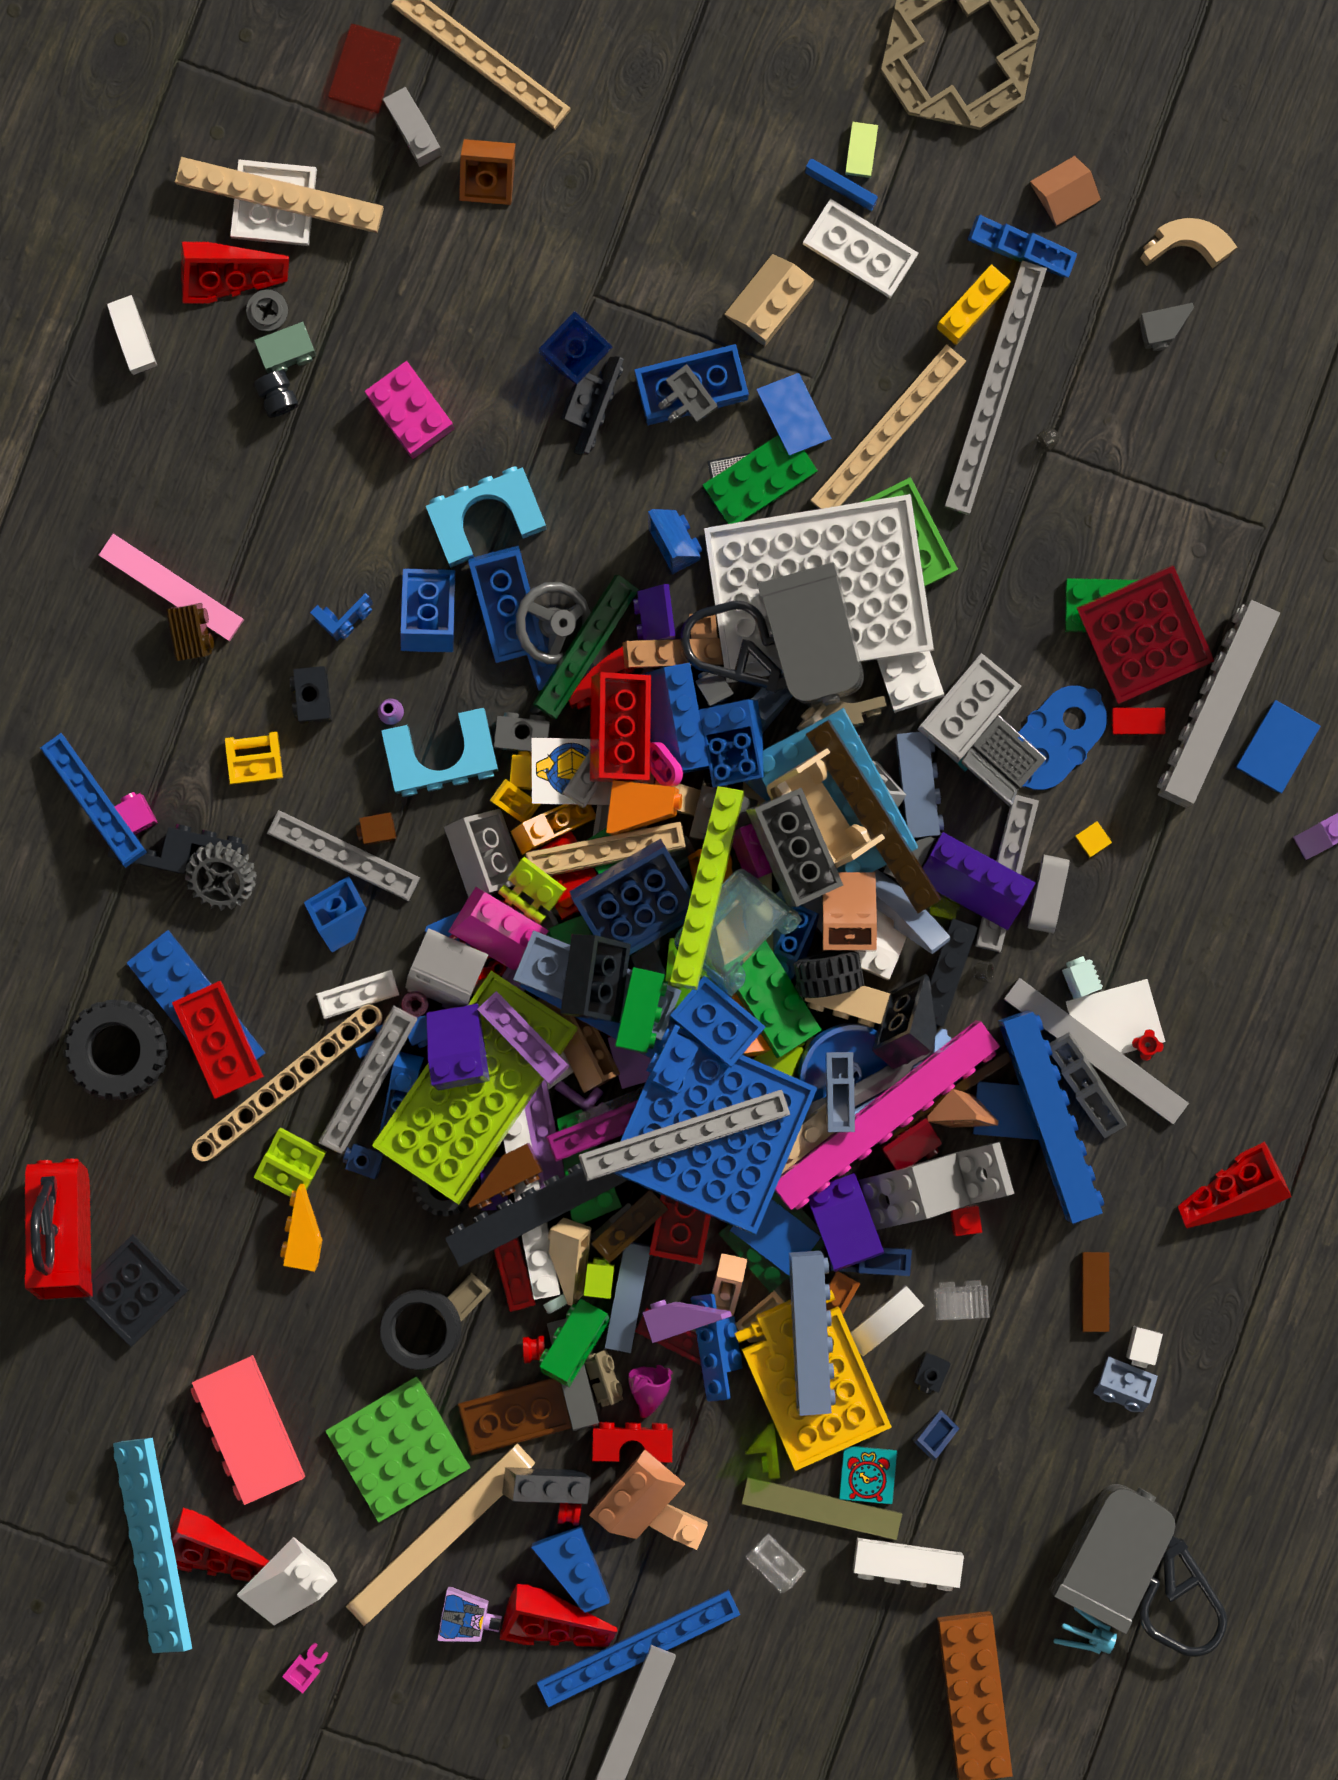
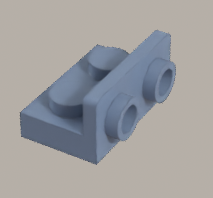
M1108 1357L1105 1361L1099 1384L1095 1387L1094 1394L1100 1396L1106 1402H1116L1124 1405L1129 1411L1143 1412L1150 1404L1158 1376Z

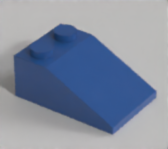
M403 569L401 651L453 652L455 570Z

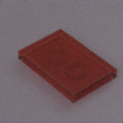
M351 23L328 95L329 99L379 113L401 38Z

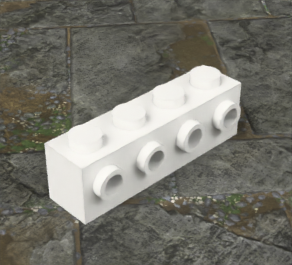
M857 1538L853 1572L858 1573V1578L874 1580V1576L885 1577L884 1581L900 1584V1580L911 1581L910 1585L916 1587H926L928 1583L937 1585L939 1590L953 1591V1587L960 1588L964 1555L961 1552Z

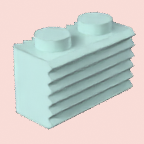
M1084 956L1067 962L1068 968L1062 970L1073 999L1083 997L1103 987L1100 984L1101 980L1098 979L1099 975H1096L1097 971L1094 970L1095 966L1092 965L1093 961L1090 959L1085 961Z

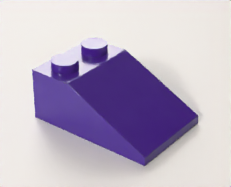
M478 1003L427 1013L428 1063L431 1084L438 1091L490 1081L481 1015L477 1010L479 1008Z
M855 1173L831 1181L825 1190L820 1193L815 1191L808 1197L810 1209L835 1272L884 1254Z

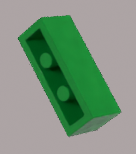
M635 967L632 968L615 1047L643 1054L648 1052V1048H654L656 1033H652L654 1022L659 1023L662 1007H658L660 996L665 997L668 981H664L665 974Z
M581 1298L577 1305L573 1304L566 1315L568 1320L563 1327L560 1326L553 1336V1345L550 1350L545 1349L539 1360V1363H541L540 1369L543 1374L568 1388L572 1385L610 1321L606 1312Z

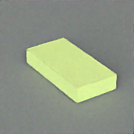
M852 122L845 175L871 178L878 125Z

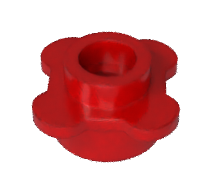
M1151 1029L1145 1030L1144 1035L1132 1040V1046L1138 1049L1141 1059L1145 1061L1150 1060L1151 1055L1163 1050V1043L1158 1041L1155 1037V1032ZM1147 1042L1150 1043L1148 1048L1145 1046Z

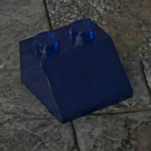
M574 311L539 348V354L560 374L578 385L613 346Z

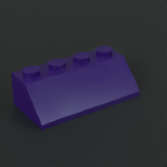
M944 832L940 834L922 867L938 893L1005 930L1010 928L1035 885V882Z

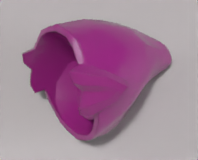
M657 1365V1368L639 1367L629 1372L630 1389L638 1404L641 1417L647 1418L653 1414L667 1396L673 1373L669 1368Z

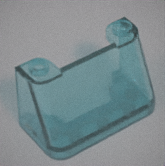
M744 869L736 870L722 884L701 977L705 975L722 991L732 997L745 982L746 973L742 967L744 962L775 929L782 934H788L796 929L802 921L801 917L751 873ZM683 927L678 931L674 939V944L677 950L679 947Z

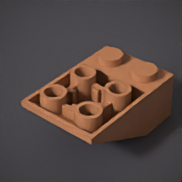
M838 872L843 886L822 895V952H876L875 872Z

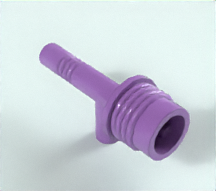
M562 1081L558 1082L555 1086L558 1092L569 1098V1100L590 1115L588 1120L611 1111L603 1102L597 1107L594 1106L604 1094L598 1087L594 1088L585 1099Z

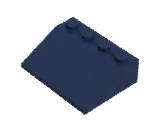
M661 838L569 891L572 900L593 935L631 944L630 955L684 924L692 894L691 889Z

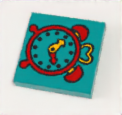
M858 1446L845 1448L843 1450L839 1499L892 1504L897 1450Z

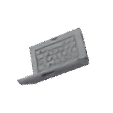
M428 928L408 974L406 989H408V992L427 1000L430 998L435 1000L446 1009L466 1006L469 1004L471 993L488 954Z

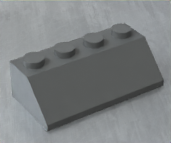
M802 788L780 795L746 810L788 908L800 906L843 886Z

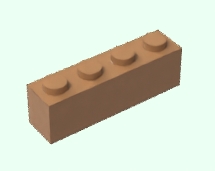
M541 998L537 999V1001L578 1027V1030L563 1052L584 1093L620 1075L598 1029L574 1016L561 1014V1009Z

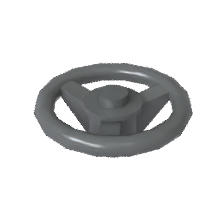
M545 582L532 588L521 600L516 613V634L522 648L535 660L547 665L558 664L565 652L559 653L566 636L573 632L575 621L582 615L583 626L591 613L586 599L574 587L562 582ZM559 592L569 596L576 605L568 610H561L559 608L547 609L533 601L545 593ZM527 612L539 619L538 625L541 633L549 638L547 653L538 650L529 640L525 629Z

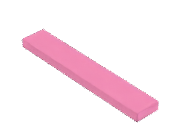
M115 534L110 537L99 554L100 557L176 607L202 603L203 608L207 609L209 615V622L206 623L207 627L228 641L232 639L244 621L243 618Z

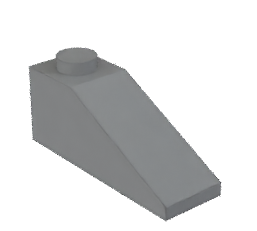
M406 87L383 98L419 167L442 156L441 148Z

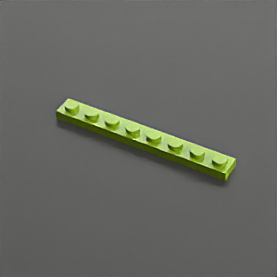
M717 787L670 980L672 986L693 990L698 988L744 797V791Z

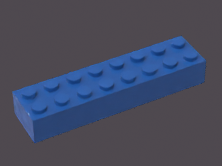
M1024 1011L998 1020L1065 1219L1073 1224L1102 1214L1101 1206H1104V1201L1100 1191L1094 1189L1092 1181H1095L1096 1178L1091 1165L1088 1166L1085 1163L1083 1156H1086L1087 1152L1084 1143L1076 1137L1075 1131L1079 1129L1075 1117L1068 1114L1066 1106L1070 1105L1066 1091H1062L1057 1081L1061 1080V1076L1057 1066L1051 1064L1049 1056L1053 1054L1048 1040L1042 1038L1040 1031L1044 1030L1040 1016L1032 1011Z

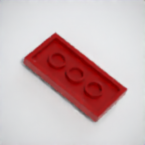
M218 981L172 1002L215 1099L264 1077L222 981Z

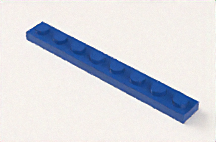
M728 1589L537 1681V1684L547 1706L550 1707L644 1662L650 1645L663 1650L671 1649L739 1616L740 1612Z

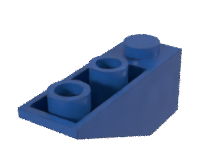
M404 1052L398 1053L392 1068L380 1133L420 1076L424 1057Z

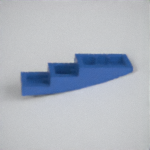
M982 215L976 216L968 237V241L1019 262L1025 261L1045 267L1047 272L1065 278L1070 276L1078 254L1035 233L1028 234L1008 224L1001 225Z

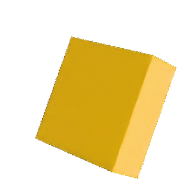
M1098 821L1075 836L1089 858L1112 843Z

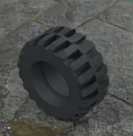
M124 1000L97 1002L92 1004L89 1009L81 1011L78 1014L77 1020L72 1021L69 1026L71 1030L68 1035H65L66 1050H63V1055L67 1059V1071L74 1077L73 1081L78 1086L84 1088V1091L88 1094L105 1100L131 1099L148 1091L147 1089L151 1085H155L159 1080L158 1076L160 1073L164 1072L166 1067L164 1063L165 1059L168 1058L169 1051L166 1050L167 1036L162 1031L163 1026L160 1021H157L154 1018V1014L141 1007V1005ZM113 1025L127 1027L134 1032L140 1043L138 1062L130 1071L121 1075H111L103 1072L95 1064L92 1055V1046L97 1034L104 1028Z

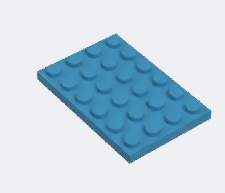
M844 708L763 750L764 778L762 780L767 788L768 784L818 754L806 733L829 719L911 851L918 848L915 839ZM827 769V778L822 781L848 824L850 826L853 824L863 826ZM873 846L856 859L836 869L838 872H873L887 864L876 846Z

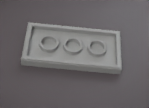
M981 653L917 730L958 763L1021 688V685Z

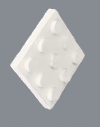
M248 160L238 161V171L315 189L316 167ZM234 199L230 236L232 239L309 246L312 217Z

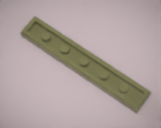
M747 1477L742 1504L894 1540H897L902 1513L750 1477Z

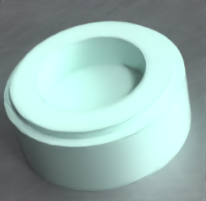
M564 1293L543 1305L547 1313H552L567 1304Z

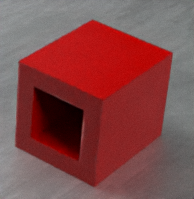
M966 1206L950 1211L953 1235L982 1233L979 1206Z

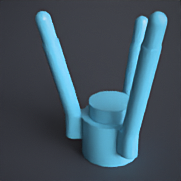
M1074 1607L1075 1611L1097 1626L1099 1630L1095 1628L1091 1634L1063 1623V1629L1090 1639V1644L1062 1639H1054V1643L1090 1650L1098 1654L1101 1651L1110 1654L1117 1638L1115 1633L1110 1632L1111 1627Z

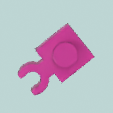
M316 1643L309 1647L306 1659L299 1655L282 1676L301 1693H304L320 1673V1670L315 1665L323 1663L328 1656V1652H325L321 1657L314 1656L313 1650L318 1645Z

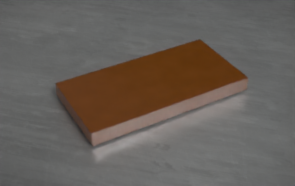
M552 1378L458 1403L471 1455L573 1428L562 1384Z

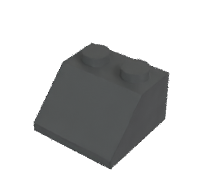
M701 787L690 832V837L697 841L704 842L717 791L715 788ZM743 797L736 829L751 823L746 810L757 806L758 800Z

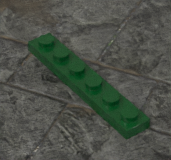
M620 575L613 577L533 702V705L551 718L557 719L639 589Z

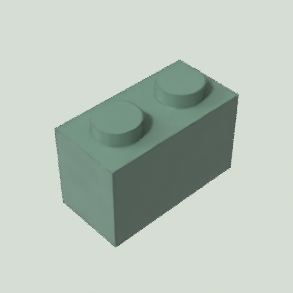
M304 322L254 340L268 374L280 370L286 372L288 367L294 364H298V366L308 364L312 361V357L317 356Z

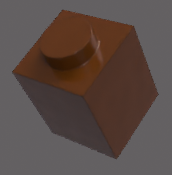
M391 813L359 818L360 824L356 825L358 840H363L366 846L397 840Z

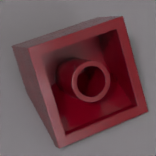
M923 1118L882 1145L880 1150L896 1171L916 1165V1162L924 1156L927 1160L940 1151L938 1146L942 1143L928 1120Z

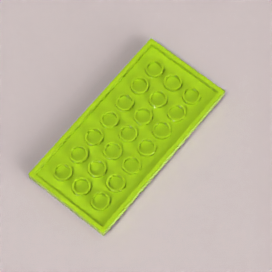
M491 971L468 1005L478 1003L480 1007L497 991L560 1056L578 1030V1027ZM481 1013L490 1081L438 1091L431 1084L428 1063L372 1145L458 1205L544 1080Z

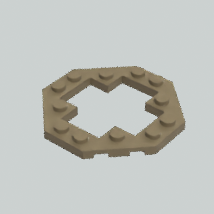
M896 0L881 73L908 115L981 130L1024 102L1039 28L1020 0H956L967 17L989 4L1016 44L995 59L1008 80L967 106L953 85L931 98L904 58L923 46L925 42L912 22L946 0Z

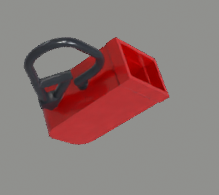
M64 1159L63 1162L52 1163L51 1160L36 1161V1164H27L25 1289L40 1300L93 1297L91 1282L90 1181L88 1170L79 1159Z

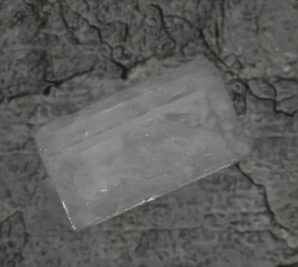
M766 1534L746 1555L747 1559L782 1593L790 1590L806 1571L769 1534Z

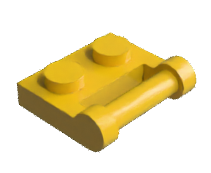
M270 732L267 736L235 740L234 737L225 738L231 785L283 778L278 732ZM271 747L270 753L236 757L235 753L239 749Z

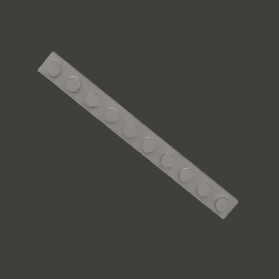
M1025 261L1021 262L944 508L967 515L971 512L1047 270L1045 267Z

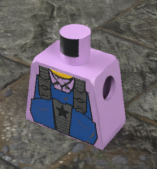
M448 1587L438 1641L479 1642L482 1639L483 1629L499 1632L502 1616L487 1613L489 1601L459 1589Z

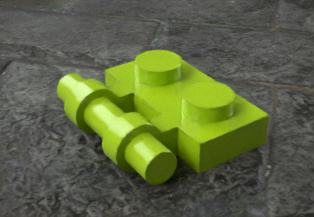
M524 857L508 878L515 885L514 889L511 890L503 885L498 893L505 898L507 904L510 906L514 905L524 913V916L540 925L546 918L545 915L538 911L540 907L543 906L550 911L566 888ZM522 892H525L534 899L531 905L520 897Z

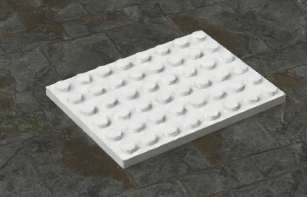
M910 494L704 528L715 605L735 600L745 601L754 605L765 618L769 636H772V630L757 583L834 562L841 577V586L861 662L934 650ZM730 610L717 614L724 668L735 669L742 640L746 639L754 642L782 670L781 675L784 674L776 646H764L762 644L757 623L749 613L743 610ZM749 654L745 672L761 677H770V673ZM726 678V682H727V683L738 682V681H735V680H731V679H729V678Z

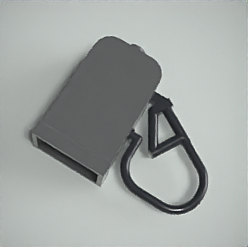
M834 562L757 583L760 596L763 598L772 636H769L767 624L762 613L754 605L738 600L698 610L683 625L680 638L681 647L687 661L696 669L762 687L774 693L788 688L790 693L800 703L806 705L823 703L825 706L837 704L840 702L841 697L857 692L864 680L863 669L841 586V577ZM730 610H743L749 613L757 623L762 644L764 646H776L785 677L780 678L782 670L754 642L746 639L742 640L735 669L702 662L694 655L690 645V632L693 626L703 618ZM749 654L770 673L769 678L745 672Z
M1120 1484L1109 1485L1100 1493L1057 1577L1054 1578L1049 1591L1054 1597L1127 1634L1132 1624V1618L1140 1604V1622L1145 1632L1152 1639L1180 1654L1190 1657H1199L1212 1652L1225 1635L1227 1628L1226 1612L1204 1574L1189 1553L1188 1546L1184 1540L1173 1536L1175 1520L1172 1514L1155 1502V1496L1139 1487L1137 1491H1134ZM1179 1555L1192 1576L1175 1587L1174 1557ZM1162 1557L1165 1594L1170 1602H1173L1198 1585L1217 1614L1218 1626L1212 1639L1203 1646H1185L1157 1631L1150 1622L1149 1606L1160 1585V1582L1153 1578V1575Z

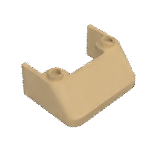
M827 748L768 784L767 792L770 799L802 788L836 868L856 859L885 838L881 834L870 839L866 828L857 824L850 826L822 783L827 778V767L820 759L830 753Z

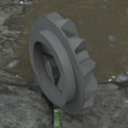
M262 290L250 298L246 313L254 327L258 330L270 332L280 328L287 320L288 306L283 296L278 292ZM272 302L271 309L276 315H268L264 319V313L258 307L267 308Z

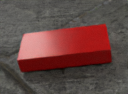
M1112 708V735L1165 734V708Z

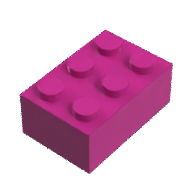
M407 361L365 390L369 401L412 459L454 430L452 421Z

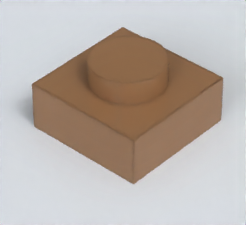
M713 615L699 620L691 630V639L718 638L716 616Z

